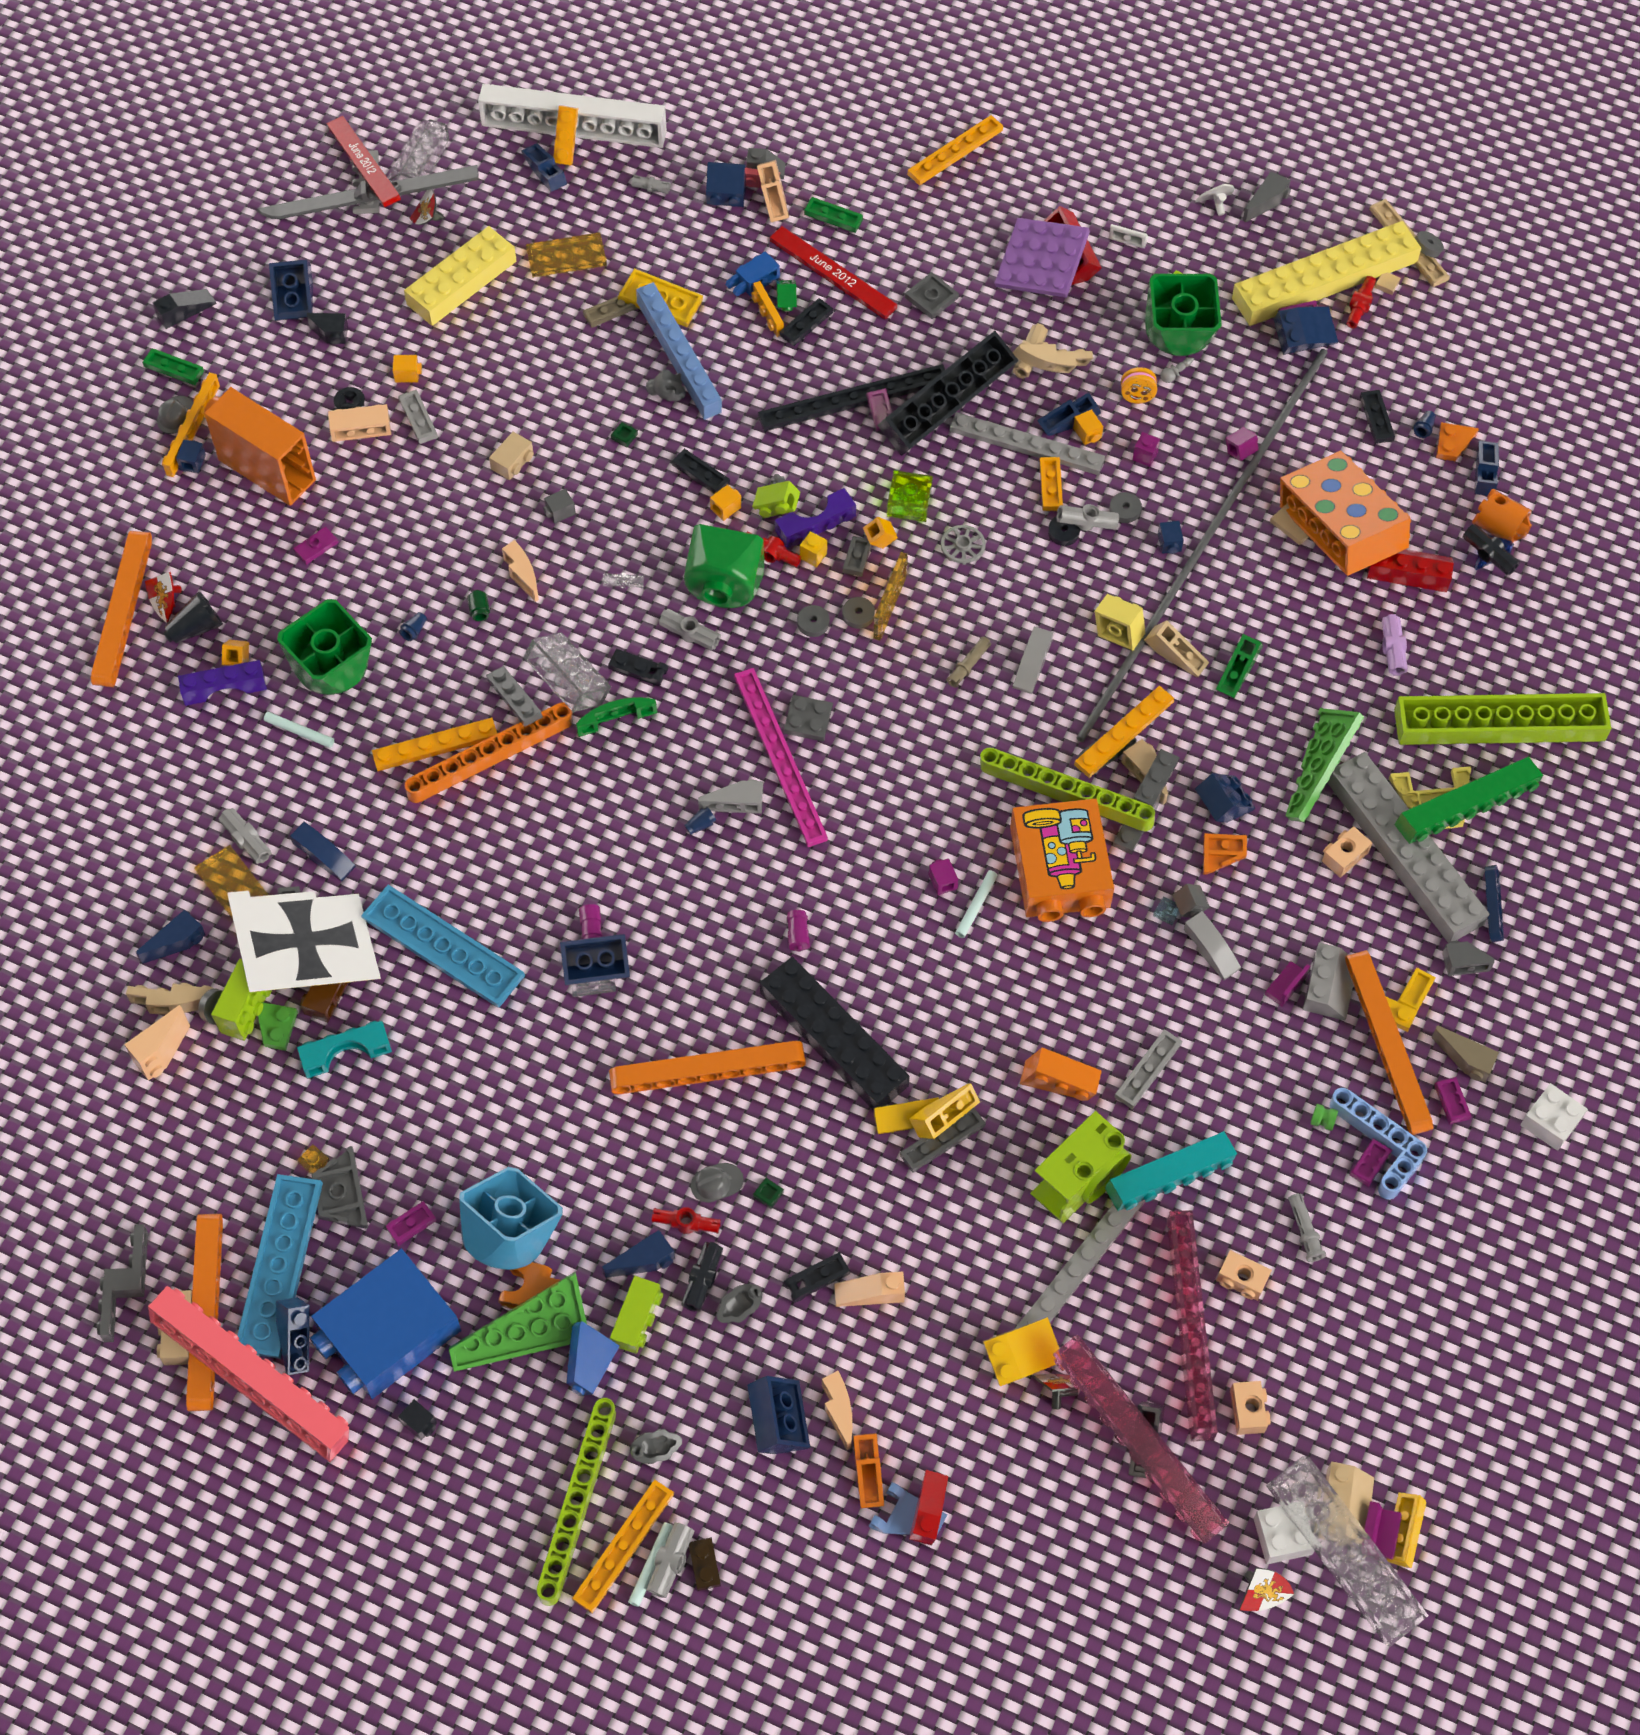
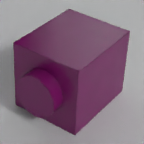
M1245 427L1226 437L1228 454L1242 461L1258 451L1257 435Z
M1142 432L1134 447L1132 460L1151 467L1158 453L1160 438Z
M949 858L945 860L938 859L929 865L928 875L938 896L958 889V877Z

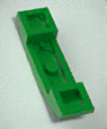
M633 697L603 704L588 712L576 723L578 737L598 732V724L625 715L636 713L637 719L656 714V700Z

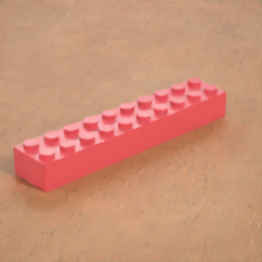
M166 1286L148 1306L150 1322L323 1458L331 1462L349 1441L348 1422L339 1415L336 1417L330 1413V1408L322 1401L316 1402L312 1399V1395L304 1387L298 1388L294 1385V1381L286 1373L280 1374L275 1370V1365L266 1358L262 1360L256 1355L257 1351L248 1344L244 1346L238 1341L239 1337L230 1330L226 1332L220 1327L221 1323L212 1316L207 1317L203 1314V1309L195 1302L189 1303L185 1300V1295L177 1288L171 1289L169 1286Z

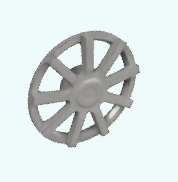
M957 525L948 529L941 539V551L948 560L963 563V565L978 561L986 547L985 538L982 533L968 525ZM958 528H967L965 535H960ZM953 530L957 538L953 539L949 537L948 533H950ZM970 530H973L978 534L977 536L971 539L968 536ZM981 538L982 545L972 544L973 542ZM944 541H950L954 545L945 546ZM971 548L981 550L978 554H975ZM956 549L952 555L947 552V550ZM959 552L962 553V559L955 558V556ZM965 552H968L972 558L966 559Z

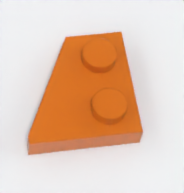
M1441 422L1436 458L1456 461L1462 451L1469 446L1470 441L1477 436L1479 428Z
M1204 834L1203 875L1246 858L1247 835Z

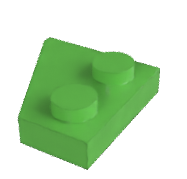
M261 1002L263 1003V1010L258 1019L264 1046L286 1051L297 1017V1008Z

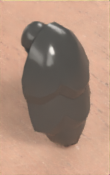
M743 1284L735 1287L732 1292L726 1294L721 1299V1306L717 1312L718 1321L721 1323H740L750 1314H753L758 1309L762 1300L761 1288L753 1284Z
M665 1429L645 1432L633 1441L630 1446V1454L636 1461L645 1464L670 1459L672 1454L682 1445V1438Z

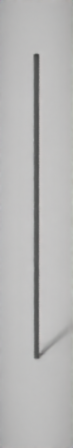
M1321 349L1258 448V451L1251 459L1145 628L1146 634L1135 649L1130 651L1076 737L1078 741L1084 742L1145 645L1144 639L1154 626L1158 624L1326 357L1327 350Z

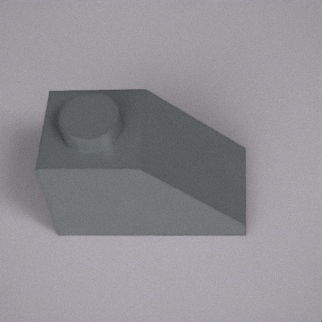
M748 148L747 168L757 169L758 164L776 160L780 178L784 179L785 162L768 149Z
M1451 941L1446 944L1442 952L1448 976L1489 972L1495 962L1493 957L1468 941Z

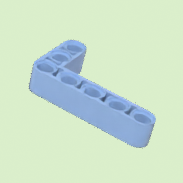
M1338 1088L1331 1098L1330 1109L1338 1110L1337 1115L1370 1139H1375L1392 1149L1391 1154L1397 1157L1378 1186V1192L1382 1198L1394 1199L1424 1160L1427 1154L1426 1145L1350 1090ZM1337 1099H1343L1346 1103L1341 1104ZM1355 1112H1361L1364 1117L1357 1116ZM1373 1125H1379L1383 1130H1377ZM1392 1138H1398L1401 1143L1394 1142ZM1410 1151H1416L1420 1156H1414ZM1398 1167L1405 1168L1407 1173L1401 1172ZM1390 1183L1395 1189H1389L1385 1184Z

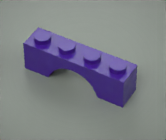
M843 488L827 496V507L817 516L801 517L791 512L776 519L775 532L786 548L797 546L806 538L810 531L818 535L823 531L835 528L838 524L852 520L856 517V504L847 490Z
M260 660L178 676L180 693L185 706L206 702L212 693L222 689H239L247 694L267 690L265 674Z

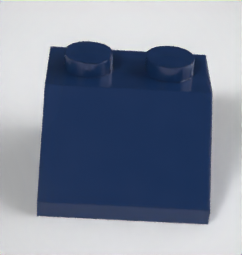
M708 162L706 203L710 205L744 207L746 193L745 164Z

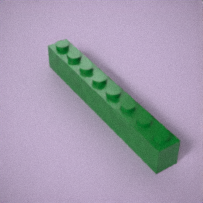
M1528 756L1402 812L1394 825L1409 844L1415 841L1421 842L1433 833L1435 835L1439 834L1448 826L1454 827L1464 819H1472L1479 812L1485 813L1495 805H1503L1508 799H1517L1526 791H1534L1539 787V782L1544 775Z

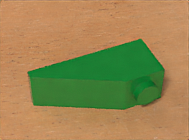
M1245 634L1242 635L1216 690L1232 698L1236 697L1263 647L1262 642Z

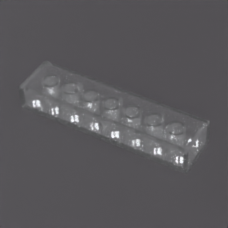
M1302 1456L1266 1485L1383 1643L1392 1646L1429 1616L1310 1457Z

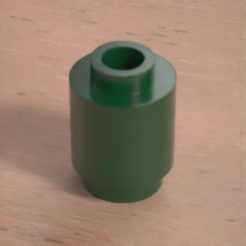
M481 590L472 591L467 596L470 616L475 621H484L488 619L490 613L487 594Z

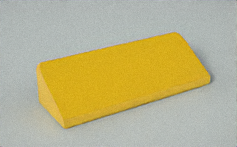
M940 1098L874 1108V1118L878 1134L914 1129L909 1118L923 1107Z
M1398 1493L1394 1511L1400 1512L1402 1518L1393 1559L1384 1558V1561L1412 1568L1426 1507V1500L1421 1495Z

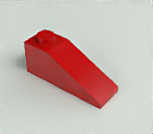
M925 1470L909 1536L910 1540L931 1546L935 1542L942 1516L948 1482L947 1475Z

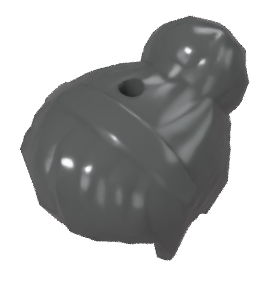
M665 369L646 383V390L650 395H658L667 401H679L684 399L686 394L685 387L682 386L681 373L675 375Z

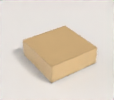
M1388 272L1381 274L1375 288L1392 295L1401 278Z

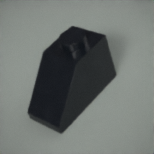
M307 313L309 328L327 344H346L348 332L346 313Z

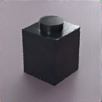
M415 1399L398 1416L400 1423L421 1441L425 1436L429 1437L436 1429L437 1421L435 1416Z

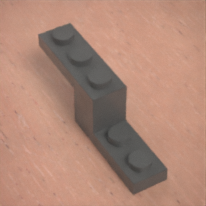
M1160 749L1136 792L1134 800L1148 804L1156 811L1159 806L1161 793L1177 766L1180 757ZM1123 824L1113 842V847L1132 855L1144 831Z
M144 1224L135 1225L134 1233L130 1235V1243L133 1246V1254L129 1255L130 1268L104 1269V1277L100 1278V1290L103 1293L102 1299H99L98 1302L101 1321L97 1322V1334L100 1335L105 1343L114 1342L117 1298L144 1297L148 1231Z

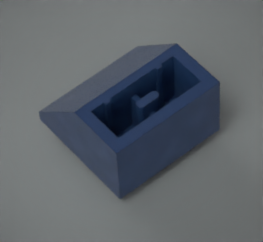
M1212 773L1195 788L1216 822L1228 823L1255 809L1252 804V798L1244 792L1241 787V781L1236 776Z

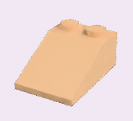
M180 1005L124 1044L133 1062L148 1081L161 1075L164 1069L167 1068L190 1028Z

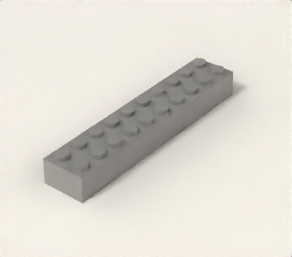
M1363 752L1335 767L1330 780L1327 782L1445 940L1448 943L1456 941L1482 927L1489 916L1488 911L1433 839L1428 836L1421 842L1415 841L1409 844L1394 825L1400 814L1409 810V808L1367 753Z

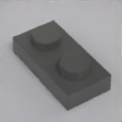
M852 537L843 566V573L863 576L872 546L868 539Z

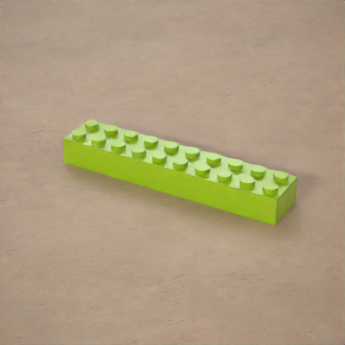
M1605 693L1399 696L1394 708L1399 745L1606 741L1611 731Z

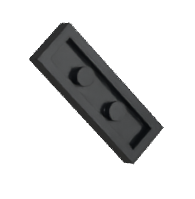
M818 298L780 331V336L792 346H795L833 314V308Z
M1380 390L1361 392L1360 400L1374 443L1394 441L1395 434Z
M685 448L672 460V466L713 494L730 484L728 477Z

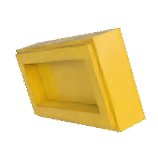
M1416 967L1398 1002L1418 1011L1436 977Z

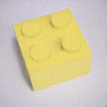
M1107 594L1095 610L1098 636L1134 650L1146 634L1143 608L1137 604H1131L1120 597Z

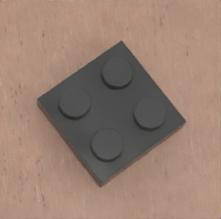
M931 272L905 293V298L933 319L959 298V293Z
M793 695L784 726V734L824 741L833 709V702Z

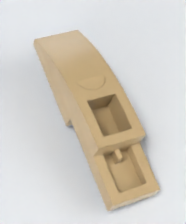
M1024 342L1019 344L1013 351L1019 360L1031 366L1058 373H1070L1076 366H1086L1093 359L1092 351H1085L1084 349H1077L1075 351H1067L1066 349L1056 350V344H1048L1047 342L1038 344Z
M188 983L172 984L171 991L165 988H157L156 990L136 985L135 987L128 986L126 995L130 1003L146 1005L150 1014H167L179 1005L184 1013L198 1010L202 996L208 990L214 988L206 985L196 987Z

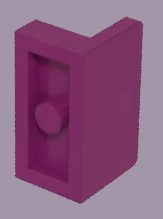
M1290 961L1266 990L1265 995L1283 1007L1307 978L1311 966L1306 964L1302 969Z
M1370 1501L1361 1544L1365 1555L1387 1559L1394 1558L1402 1518L1400 1512L1384 1510L1380 1503Z

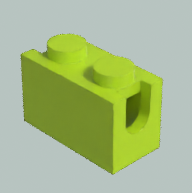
M790 481L758 487L752 507L755 510L759 509V515L763 518L795 512L800 491Z

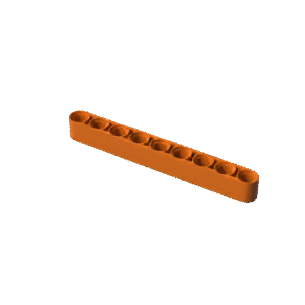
M128 532L91 672L92 685L114 687L116 684L152 545V535L150 532Z
M558 703L542 711L543 717L525 727L520 722L408 778L404 785L408 800L413 803L422 802L569 728L573 723L571 707L567 703Z
M1367 950L1345 956V961L1408 1132L1415 1135L1433 1130L1432 1118L1371 956Z
M789 1041L617 1066L609 1070V1077L613 1094H627L798 1069L806 1065L803 1043L801 1041Z
M221 1213L198 1214L196 1220L192 1302L198 1304L203 1309L202 1313L207 1317L212 1316L218 1320L223 1218ZM189 1353L186 1395L187 1410L212 1411L214 1405L215 1372Z

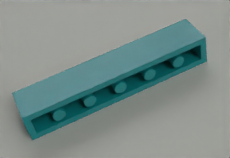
M1225 1131L1114 1177L1109 1180L1105 1190L1117 1211L1122 1209L1131 1210L1143 1200L1149 1202L1155 1199L1157 1194L1162 1192L1168 1194L1174 1191L1178 1185L1183 1184L1187 1186L1194 1182L1197 1177L1202 1176L1205 1178L1213 1174L1214 1170L1218 1168L1224 1170L1233 1164L1232 1161L1237 1156V1152Z

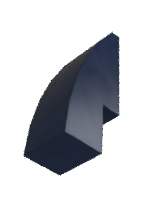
M538 143L521 150L534 173L551 192L567 185L564 171L555 164L554 158Z
M1088 392L1074 402L1071 399L1037 421L1046 435L1050 436L1072 429L1074 418L1077 415L1092 409L1097 416L1101 414V411Z
M1478 442L1474 494L1488 496L1492 489H1497L1499 443Z
M305 821L290 835L293 845L309 855L310 860L341 882L356 867L343 852Z

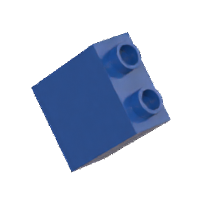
M401 1248L313 1314L311 1317L318 1331L309 1338L325 1360L336 1353L345 1366L336 1373L352 1394L363 1388L370 1398L373 1399L462 1330L455 1313Z

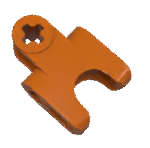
M534 1262L522 1268L511 1269L510 1271L514 1276L524 1279V1284L516 1291H502L498 1302L505 1308L513 1309L557 1283L560 1279L550 1278L552 1269L546 1265Z

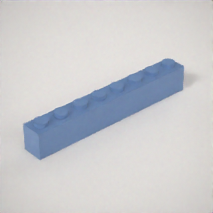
M654 282L636 289L638 306L678 374L681 373V380L703 419L705 420L722 413V399Z

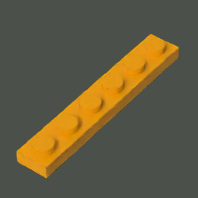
M990 115L909 168L907 175L919 186L1002 132L1003 125Z
M209 372L207 378L202 381L201 389L195 395L193 405L187 411L183 425L179 426L178 434L175 440L171 442L168 454L162 460L166 476H175L179 468L176 457L183 440L192 441L205 417V407L209 400L215 397L220 387L217 374Z
M1159 685L1076 759L1074 766L1090 778L1174 703L1175 698Z
M488 718L371 751L378 772L476 745L496 735L497 730L493 718Z
M654 1479L573 1596L572 1600L593 1614L674 1496L672 1490Z

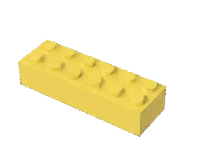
M490 226L486 227L404 290L406 304L433 326L517 262L515 247Z

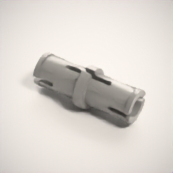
M635 174L631 183L632 187L647 189L648 192L657 191L669 194L671 187L670 182Z

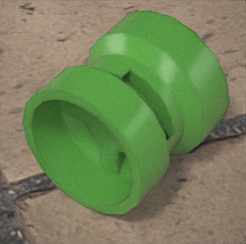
M1316 1104L1310 1124L1314 1126L1321 1125L1325 1129L1332 1131L1338 1110L1333 1108L1326 1109L1323 1105Z

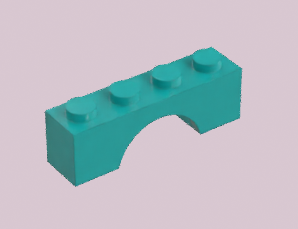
M372 1021L367 1023L366 1026L349 1028L343 1033L327 1035L321 1040L315 1042L308 1041L303 1043L302 1046L297 1047L307 1079L329 1072L332 1059L344 1050H361L371 1059L392 1052L383 1021Z

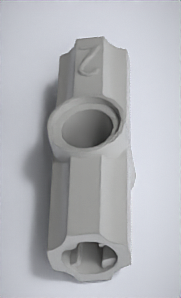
M1086 504L1083 508L1060 505L1057 512V522L1075 524L1084 531H1089L1093 527L1116 530L1119 514L1100 511L1091 504Z
M670 609L664 610L659 620L660 626L681 635L685 642H695L711 651L715 650L721 638V634L699 624L696 618L691 616L684 617Z
M234 808L224 810L219 817V821L231 834L236 845L241 850L244 849L256 864L267 861L272 854L271 850L259 838L255 828L249 822L246 823Z
M674 1522L665 1546L660 1547L656 1554V1567L646 1588L648 1592L661 1598H667L676 1574H680L686 1562L685 1553L694 1534L692 1528Z

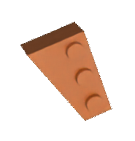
M1042 1047L1025 1061L1020 1084L1074 1097L1081 1101H1088L1097 1093L1102 1071Z

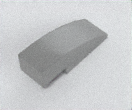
M1034 626L1013 684L1014 689L1029 694L1033 693L1051 646L1054 632Z
M1203 911L1185 922L1184 931L1197 945L1196 950L1223 980H1226L1241 969L1230 947Z

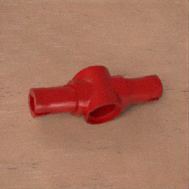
M1366 276L1362 287L1355 291L1349 305L1351 313L1346 323L1350 328H1356L1361 316L1368 313L1373 300L1371 292L1376 283V279L1372 276Z
M770 536L768 539L762 538L764 539L765 561L769 563H774L776 560L779 562L783 561L796 568L798 567L801 556L788 551L781 539L775 536Z
M683 1207L679 1210L674 1209V1212L657 1208L653 1209L654 1214H652L651 1220L653 1223L671 1225L672 1228H677L683 1234H690L693 1231L698 1232L699 1230L719 1234L721 1219L702 1217L701 1214L695 1213L689 1207ZM683 1218H690L692 1220L688 1224L681 1222Z

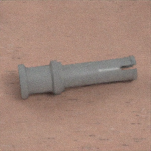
M1301 1193L1288 1197L1301 1233L1300 1243L1305 1247L1307 1253L1306 1260L1307 1262L1319 1261L1326 1257V1252L1322 1250L1319 1242L1320 1235L1313 1228L1303 1195Z

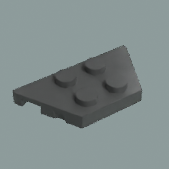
M349 1146L346 1148L345 1153L337 1159L334 1157L324 1168H320L312 1174V1179L323 1182L317 1206L318 1213L322 1220L366 1229L369 1227L353 1146Z

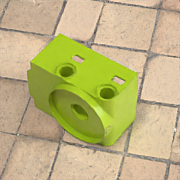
M1094 1111L1035 1169V1172L1044 1180L1030 1194L1064 1223L1085 1202L1091 1204L1106 1192L1105 1187L1109 1180L1121 1175L1125 1170L1132 1155L1123 1148L1125 1143L1124 1135L1098 1112Z

